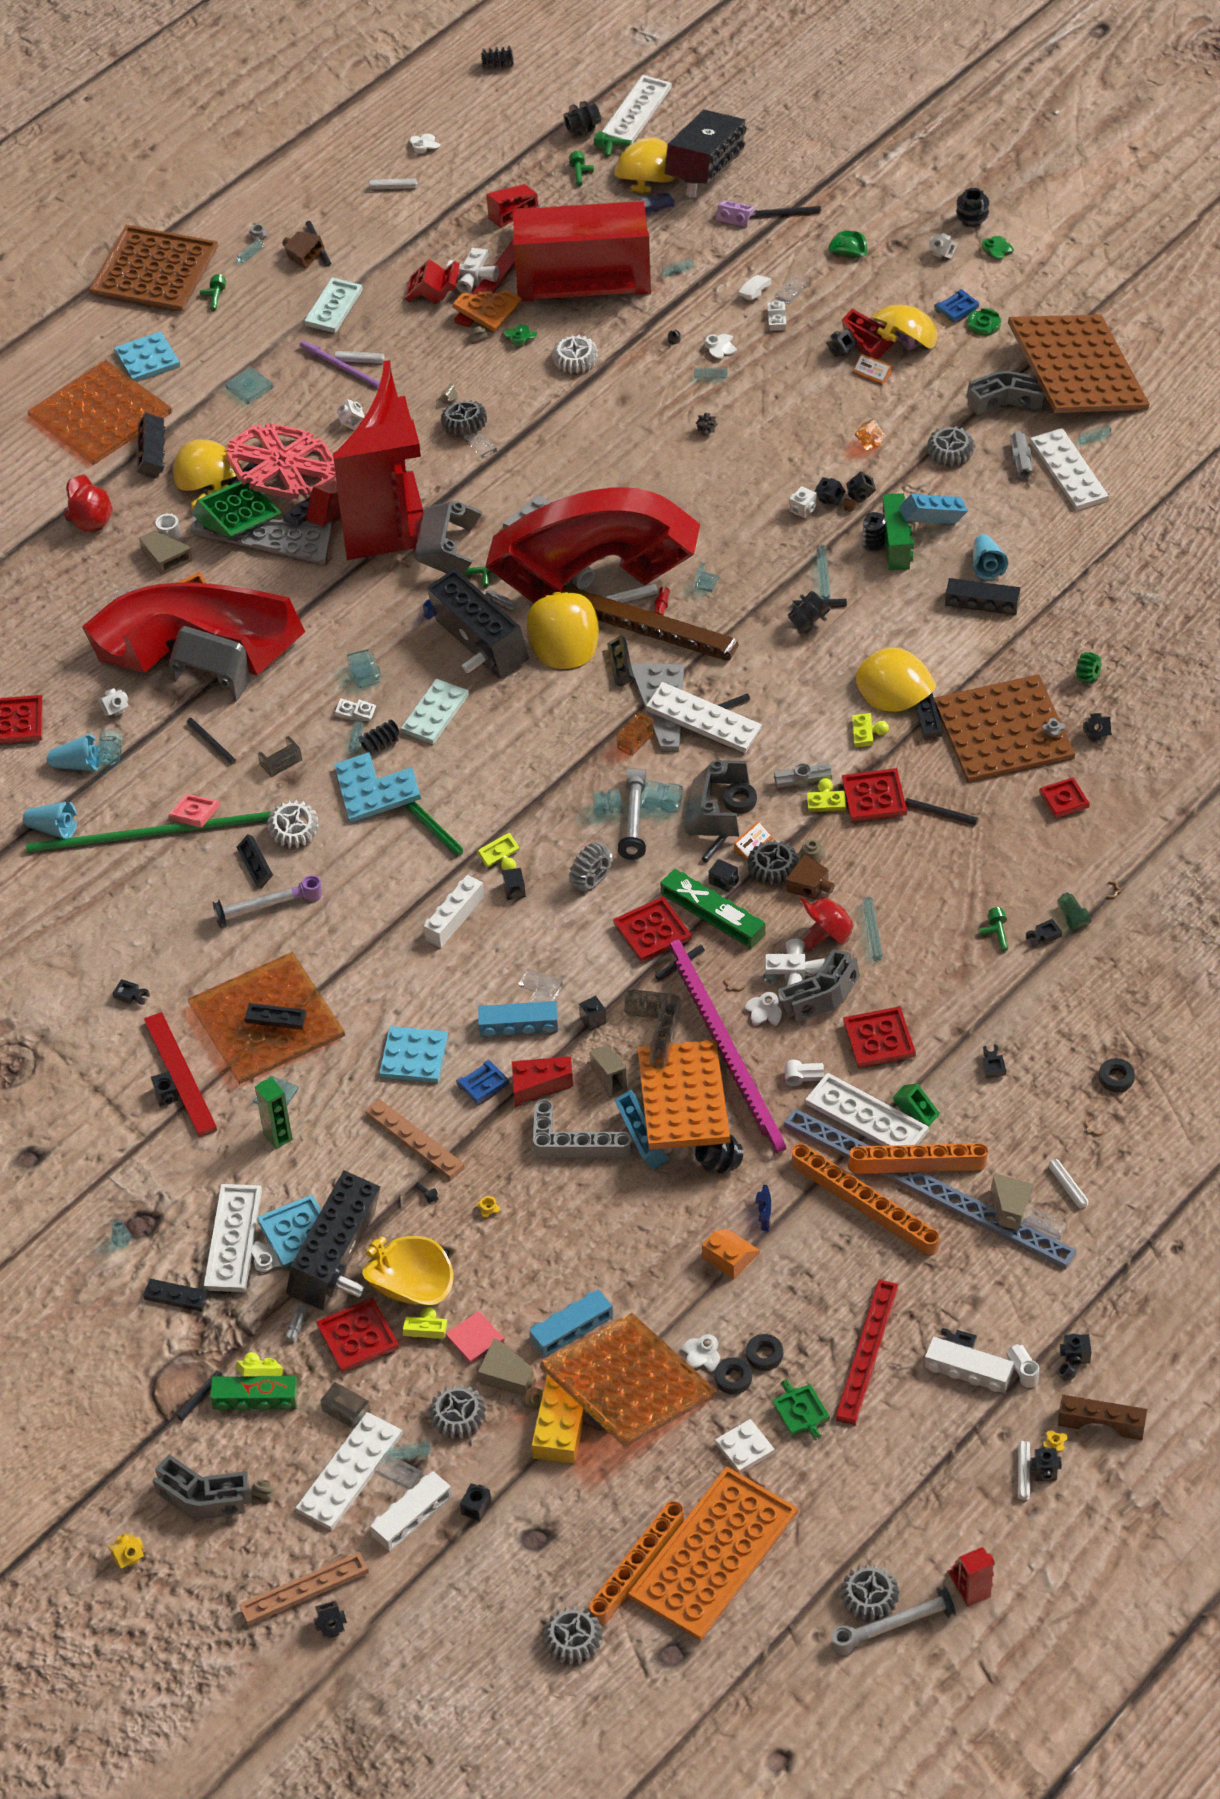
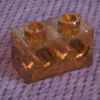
M639 711L617 733V749L633 756L654 735V719Z

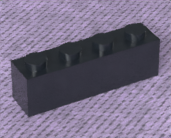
M146 412L138 423L137 472L157 478L158 474L162 473L165 467V463H163L165 456L163 447L165 445L164 433L166 427L164 426L163 418Z
M949 578L945 593V606L1017 615L1021 587Z

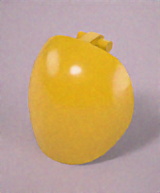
M654 137L643 138L629 145L620 155L614 170V175L618 178L637 180L638 185H632L631 191L639 194L651 193L652 187L646 186V181L669 182L677 178L665 174L667 143Z
M903 304L890 305L879 309L870 317L876 322L887 325L885 329L879 328L877 334L887 341L896 342L898 336L894 335V333L899 331L914 338L929 349H932L937 342L938 333L935 323L926 313L916 307Z
M196 439L184 444L178 450L173 463L175 486L180 490L191 491L212 485L213 489L207 491L208 495L227 487L228 485L221 486V481L236 476L225 457L227 448L220 443L206 439ZM237 461V463H238V465L240 466L241 470H243V468H242L240 462Z
M554 592L553 595H547L545 598L536 601L531 606L527 616L529 644L539 660L551 668L569 669L588 663L596 652L599 638L597 616L591 602L580 594L568 592Z
M887 647L874 652L862 662L856 672V684L864 699L874 708L883 711L897 712L906 710L918 704L936 688L935 681L925 665L912 653L902 648Z
M380 1236L369 1244V1248L365 1253L371 1259L363 1268L362 1274L375 1290L388 1298L407 1304L433 1305L444 1300L450 1292L453 1284L452 1265L443 1248L436 1241L423 1236H405L394 1239L383 1247L386 1239Z

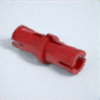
M663 587L659 588L658 597L654 601L655 608L653 613L664 616L665 609L669 604L670 589L668 587H665L664 592Z

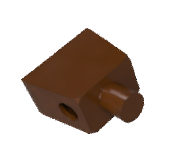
M300 231L296 232L292 238L285 237L282 242L288 258L303 268H307L325 248L319 235Z
M803 855L786 879V891L816 899L821 891L831 894L835 883L828 881L829 870L826 867Z

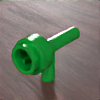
M598 132L594 135V146L603 149L606 147L604 153L606 157H610L613 145L629 146L632 144V140L608 138L606 132Z
M573 151L569 155V165L575 168L576 185L581 186L583 184L581 171L594 172V165H584V154L580 151Z
M215 274L211 277L209 284L211 289L200 290L201 296L212 295L210 305L212 311L217 309L220 291L225 290L227 284L225 277L220 274Z
M485 566L468 568L464 576L482 574L483 587L489 586V573H492L493 578H498Z
M995 907L990 909L987 914L988 923L992 926L980 928L981 936L997 932L1001 951H1007L1008 945L1003 924L1007 921V915L1003 908Z

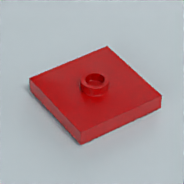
M1074 777L1039 788L1041 797L1055 819L1090 807L1089 801Z

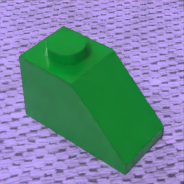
M918 1083L903 1085L892 1097L902 1113L928 1127L940 1114Z

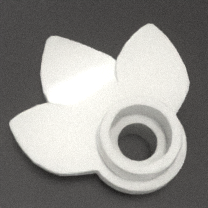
M424 134L421 137L412 136L410 138V143L416 153H425L427 149H436L441 145L434 142L435 136L432 134Z
M729 334L709 335L704 341V345L709 349L710 354L718 359H722L724 355L734 354L737 351L736 347L730 343L733 336Z
M766 992L761 997L750 999L745 1006V1010L752 1012L751 1020L754 1026L765 1022L767 1019L772 1025L777 1026L782 1017V1011L778 1007L779 999L772 992ZM767 999H772V1002L766 1003L765 1001Z
M256 1241L253 1244L252 1255L255 1258L254 1265L258 1271L268 1272L273 1267H282L269 1243L264 1245L260 1241Z
M705 1334L699 1339L692 1338L684 1343L682 1351L688 1353L686 1362L689 1370L704 1364L711 1373L715 1371L720 1362V1356L717 1352L719 1344L715 1336ZM710 1341L711 1345L705 1347L704 1343Z

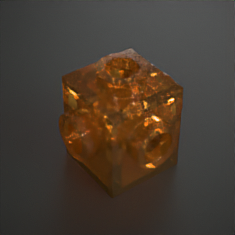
M872 419L863 423L854 435L868 450L873 447H879L883 443L882 439L886 433Z

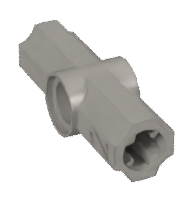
M1016 431L1010 435L1012 463L1015 464L1017 477L1028 479V477L1032 476L1030 447H1027L1025 434L1021 433V431Z
M800 763L796 765L795 769L774 772L776 788L793 785L806 788L810 786L811 782H817L824 778L832 779L829 763L814 766Z

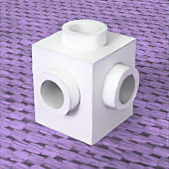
M935 233L930 239L928 249L932 250L933 255L939 258L945 256L951 259L958 243L950 240L951 236L942 233L938 235Z
M347 399L337 410L341 424L353 430L364 419L362 406L356 401L353 402Z
M801 486L789 498L790 512L804 518L813 512L816 506V492Z
M114 688L104 692L106 696L97 699L105 716L113 713L117 716L125 712L124 708L129 706L126 693L122 692V690L115 691Z

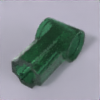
M1067 892L1057 899V904L1065 914L1067 925L1071 930L1091 923L1089 912L1086 908H1081L1073 894Z

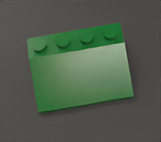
M239 481L198 499L192 515L202 526L232 538L280 516L282 512L264 493L253 491V489L249 488L250 483L243 485L242 481Z

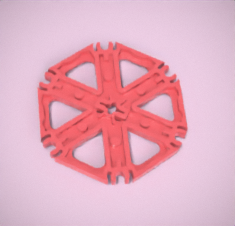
M265 423V428H262L257 424V428L253 425L231 439L226 450L225 457L238 480L242 481L243 485L250 483L249 488L257 492L289 499H298L299 494H301L304 498H307V494L311 497L313 487L306 485L300 473L319 477L321 481L314 486L332 482L336 477L333 456L323 440L320 442L321 438L313 439L314 434L309 431L270 423V425ZM278 435L297 440L284 447ZM251 438H256L260 441L263 448L243 443ZM311 452H318L324 462L304 457ZM243 460L259 465L249 472H242L237 461ZM279 474L287 490L271 486L266 487L264 483Z

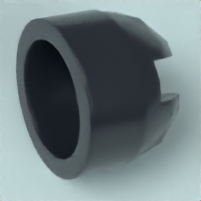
M676 329L670 330L667 335L668 342L670 344L680 343V332Z
M1064 1362L1058 1369V1375L1064 1380L1075 1378L1076 1368L1071 1363Z

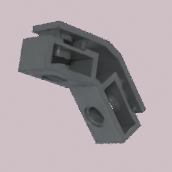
M997 371L970 381L966 398L968 399L967 405L977 415L999 406L1006 407L1007 404L1041 411L1044 392L1035 376L1012 371Z
M833 949L816 976L779 988L778 993L781 1007L787 1018L794 1016L795 1021L799 1022L833 1010L842 1004L860 976L857 958L851 959V953Z
M170 1454L155 1468L157 1478L153 1479L156 1494L188 1516L204 1519L245 1513L244 1504L251 1503L247 1471L202 1477ZM227 1505H232V1509H227Z

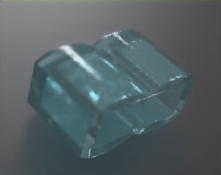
M365 649L347 654L348 666L358 688L380 683L381 670L379 666L375 665L376 660L373 653L370 654L369 650Z
M657 781L646 782L641 798L642 808L649 811L662 810L667 813L679 812L683 799V786L673 783L663 784Z

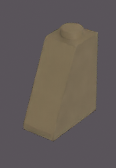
M154 530L139 537L141 550L161 575L193 561L191 548L188 545Z
M606 1045L590 1051V1064L608 1097L611 1098L627 1092L626 1067L611 1048Z
M994 1173L990 1192L999 1225L1019 1231L1031 1199L1034 1184Z
M493 1338L478 1371L479 1382L524 1396L525 1392L529 1388L535 1387L536 1384L533 1368L502 1342Z

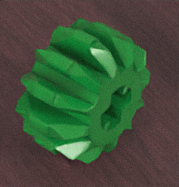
M1085 652L1077 660L1076 679L1086 684H1093L1100 677L1101 657L1092 652Z

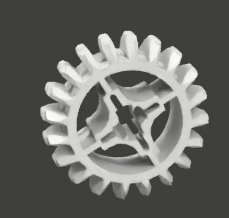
M565 336V339H560L559 342L555 343L552 350V359L555 366L559 370H563L564 373H584L585 370H590L591 367H594L598 359V350L595 343L591 339H587L586 336Z
M288 799L287 804L281 802L280 807L275 806L274 811L270 812L268 831L276 843L281 842L282 847L288 844L289 849L292 845H295L298 849L299 844L305 846L306 841L311 842L312 837L316 836L318 817L310 805L305 807L304 801L298 804L297 799L294 803H291ZM301 816L307 820L308 825L304 824V821L300 818ZM278 823L282 824V827L286 830L285 832L279 828Z

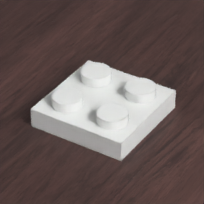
M751 1419L715 1439L717 1447L739 1474L775 1454V1449Z

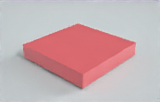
M186 794L169 813L168 817L170 821L202 828L220 807V804L217 800Z
M480 1311L446 1332L447 1339L470 1364L487 1354L493 1338L504 1343V1338Z

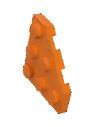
M508 290L501 291V293H492V291L478 292L476 295L462 293L453 303L452 308L489 330L496 332L519 306L522 298Z

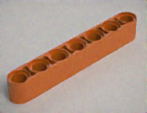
M981 1143L857 1146L850 1150L848 1169L855 1174L976 1171L986 1167L988 1148Z
M670 1501L663 1507L591 1600L589 1609L592 1618L597 1617L600 1625L606 1624L627 1598L633 1586L684 1522V1511L680 1502ZM624 1577L629 1578L628 1580H621ZM609 1594H616V1596H613V1597H610V1596H608V1595H609ZM603 1610V1612L597 1613L596 1611Z

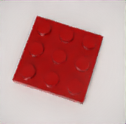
M30 695L0 698V744L42 740L43 696Z
M897 768L842 775V784L851 822L907 815V807Z
M664 896L613 919L614 926L641 963L671 950L669 943L679 939L684 944L692 940V934Z
M901 1006L843 1017V1024L858 1068L916 1057V1051Z
M373 1297L316 1321L317 1327L341 1373L399 1349V1344Z

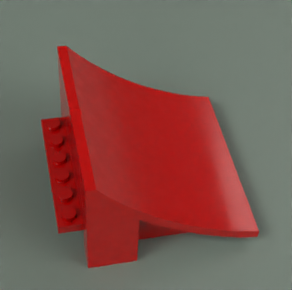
M644 201L513 209V244L517 296L522 298L521 302L535 301L534 299L623 293H635V295L651 294L650 242Z
M390 360L383 361L381 382L374 401L364 419L347 441L333 453L347 560L414 549L421 516L424 512L413 470L406 472L405 464L406 459L421 457L420 443L414 420L410 416L406 397H398Z

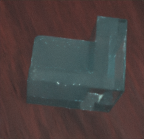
M704 562L701 563L695 575V589L712 593L719 580V576L707 573L706 563Z

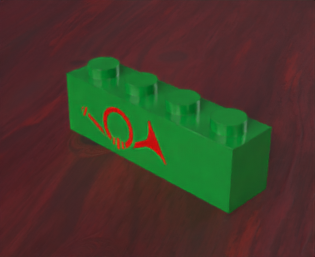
M271 1077L256 1085L255 1092L263 1134L273 1147L278 1149L292 1141L293 1138L285 1092Z
M212 1377L210 1397L212 1408L220 1411L227 1409H239L242 1411L248 1409H297V1377Z

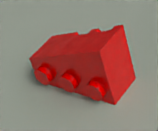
M526 184L486 194L488 219L500 228L513 221V209L536 208L538 206V194Z
M851 309L842 318L843 331L848 329L857 343L855 344L856 348L862 354L878 360L894 344L893 341H887L877 334L878 329H885V326L858 311Z
M336 480L313 486L305 519L323 527L340 514Z
M571 1056L512 1061L515 1107L530 1099L532 1101L537 1100L538 1096L547 1093L551 1095L573 1087Z
M984 1547L959 1556L955 1561V1565H952L951 1569L947 1571L967 1607L991 1597L995 1561L990 1553L987 1554Z

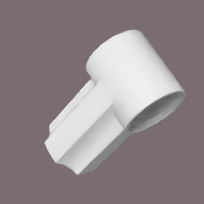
M789 1060L784 1064L785 1082L789 1086H798L804 1081H821L824 1077L823 1063L801 1064L798 1060Z
M1017 1344L1012 1346L1006 1352V1356L1010 1361L1014 1362L1013 1367L1020 1376L1021 1384L1027 1388L1035 1387L1039 1382V1365L1031 1359L1023 1345Z

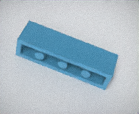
M910 494L899 506L905 521L956 524L968 512L962 498L952 496Z
M556 1001L478 1006L480 1037L558 1032Z
M630 1090L615 1099L614 1101L643 1160L653 1170L670 1160L665 1149L649 1150L644 1106L636 1094Z
M597 1289L586 1294L579 1301L569 1304L562 1311L552 1314L545 1321L535 1324L529 1329L530 1341L542 1357L546 1358L613 1318V1306L601 1291Z

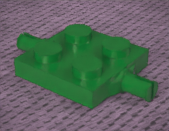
M788 1379L783 1380L780 1384L785 1393L773 1399L772 1405L791 1437L809 1431L813 1440L820 1439L822 1435L819 1433L817 1426L830 1421V1416L811 1384H808L801 1388H793Z

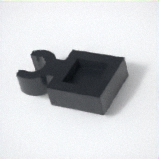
M1050 919L1036 925L1035 930L1026 932L1025 938L1026 940L1034 938L1031 940V946L1034 947L1041 940L1046 944L1062 937V931L1055 921Z
M123 979L120 980L112 993L115 999L131 1003L134 999L140 1005H145V998L142 996H150L149 990L145 988L139 989L138 984Z
M996 1044L993 1048L994 1051H988L987 1047L983 1046V1066L986 1078L1006 1075L1003 1055H998V1046Z
M946 1328L941 1329V1335L947 1337L943 1340L974 1349L977 1335L960 1330L952 1334Z

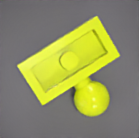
M871 713L852 715L855 748L874 746L873 733L885 735L889 730V726L885 721H878L875 725H872Z
M827 778L821 779L818 783L820 792H807L808 812L846 811L845 791H831L833 788L831 780Z
M507 833L479 849L477 854L487 868L501 861L502 870L516 868V862L512 858H508V856L519 851L520 847L511 834Z
M424 1307L420 1312V1317L405 1318L403 1336L444 1339L447 1319H436V1311L432 1307Z
M254 1352L247 1353L243 1361L236 1362L235 1369L243 1376H282L283 1367L275 1359L265 1358L260 1360L259 1356Z

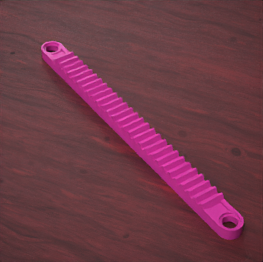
M679 939L670 942L671 951L677 961L678 974L681 975L684 985L687 986V991L690 992L693 1003L696 1004L699 1014L702 1015V1020L705 1021V1026L708 1027L712 1039L717 1043L718 1051H720L721 1057H723L727 1068L730 1070L733 1080L736 1081V1086L739 1087V1091L742 1093V1097L745 1099L752 1117H754L755 1122L758 1124V1128L761 1129V1134L767 1135L777 1154L787 1150L779 1129Z

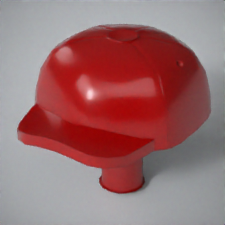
M85 474L71 478L66 485L68 508L64 509L65 519L67 521L73 520L76 527L85 532L100 531L107 524L113 512L107 492L94 486Z
M802 897L799 899L808 915L815 921L809 928L811 931L802 939L808 951H812L820 941L824 942L830 935L842 945L848 942L854 924L841 905L829 898L818 899L812 904Z

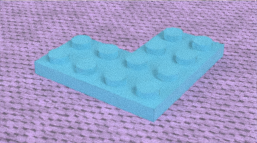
M369 752L334 764L350 823L422 799L412 767L377 779Z

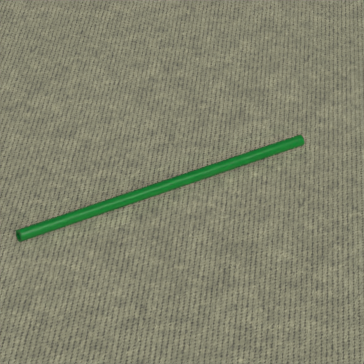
M271 811L209 819L202 828L177 823L26 844L27 853L263 822L268 821Z

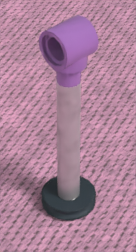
M309 875L303 879L302 883H299L298 887L222 907L219 899L217 903L213 901L217 923L221 928V925L226 926L227 917L301 897L303 900L305 899L310 902L318 901L322 897L321 880L315 875Z

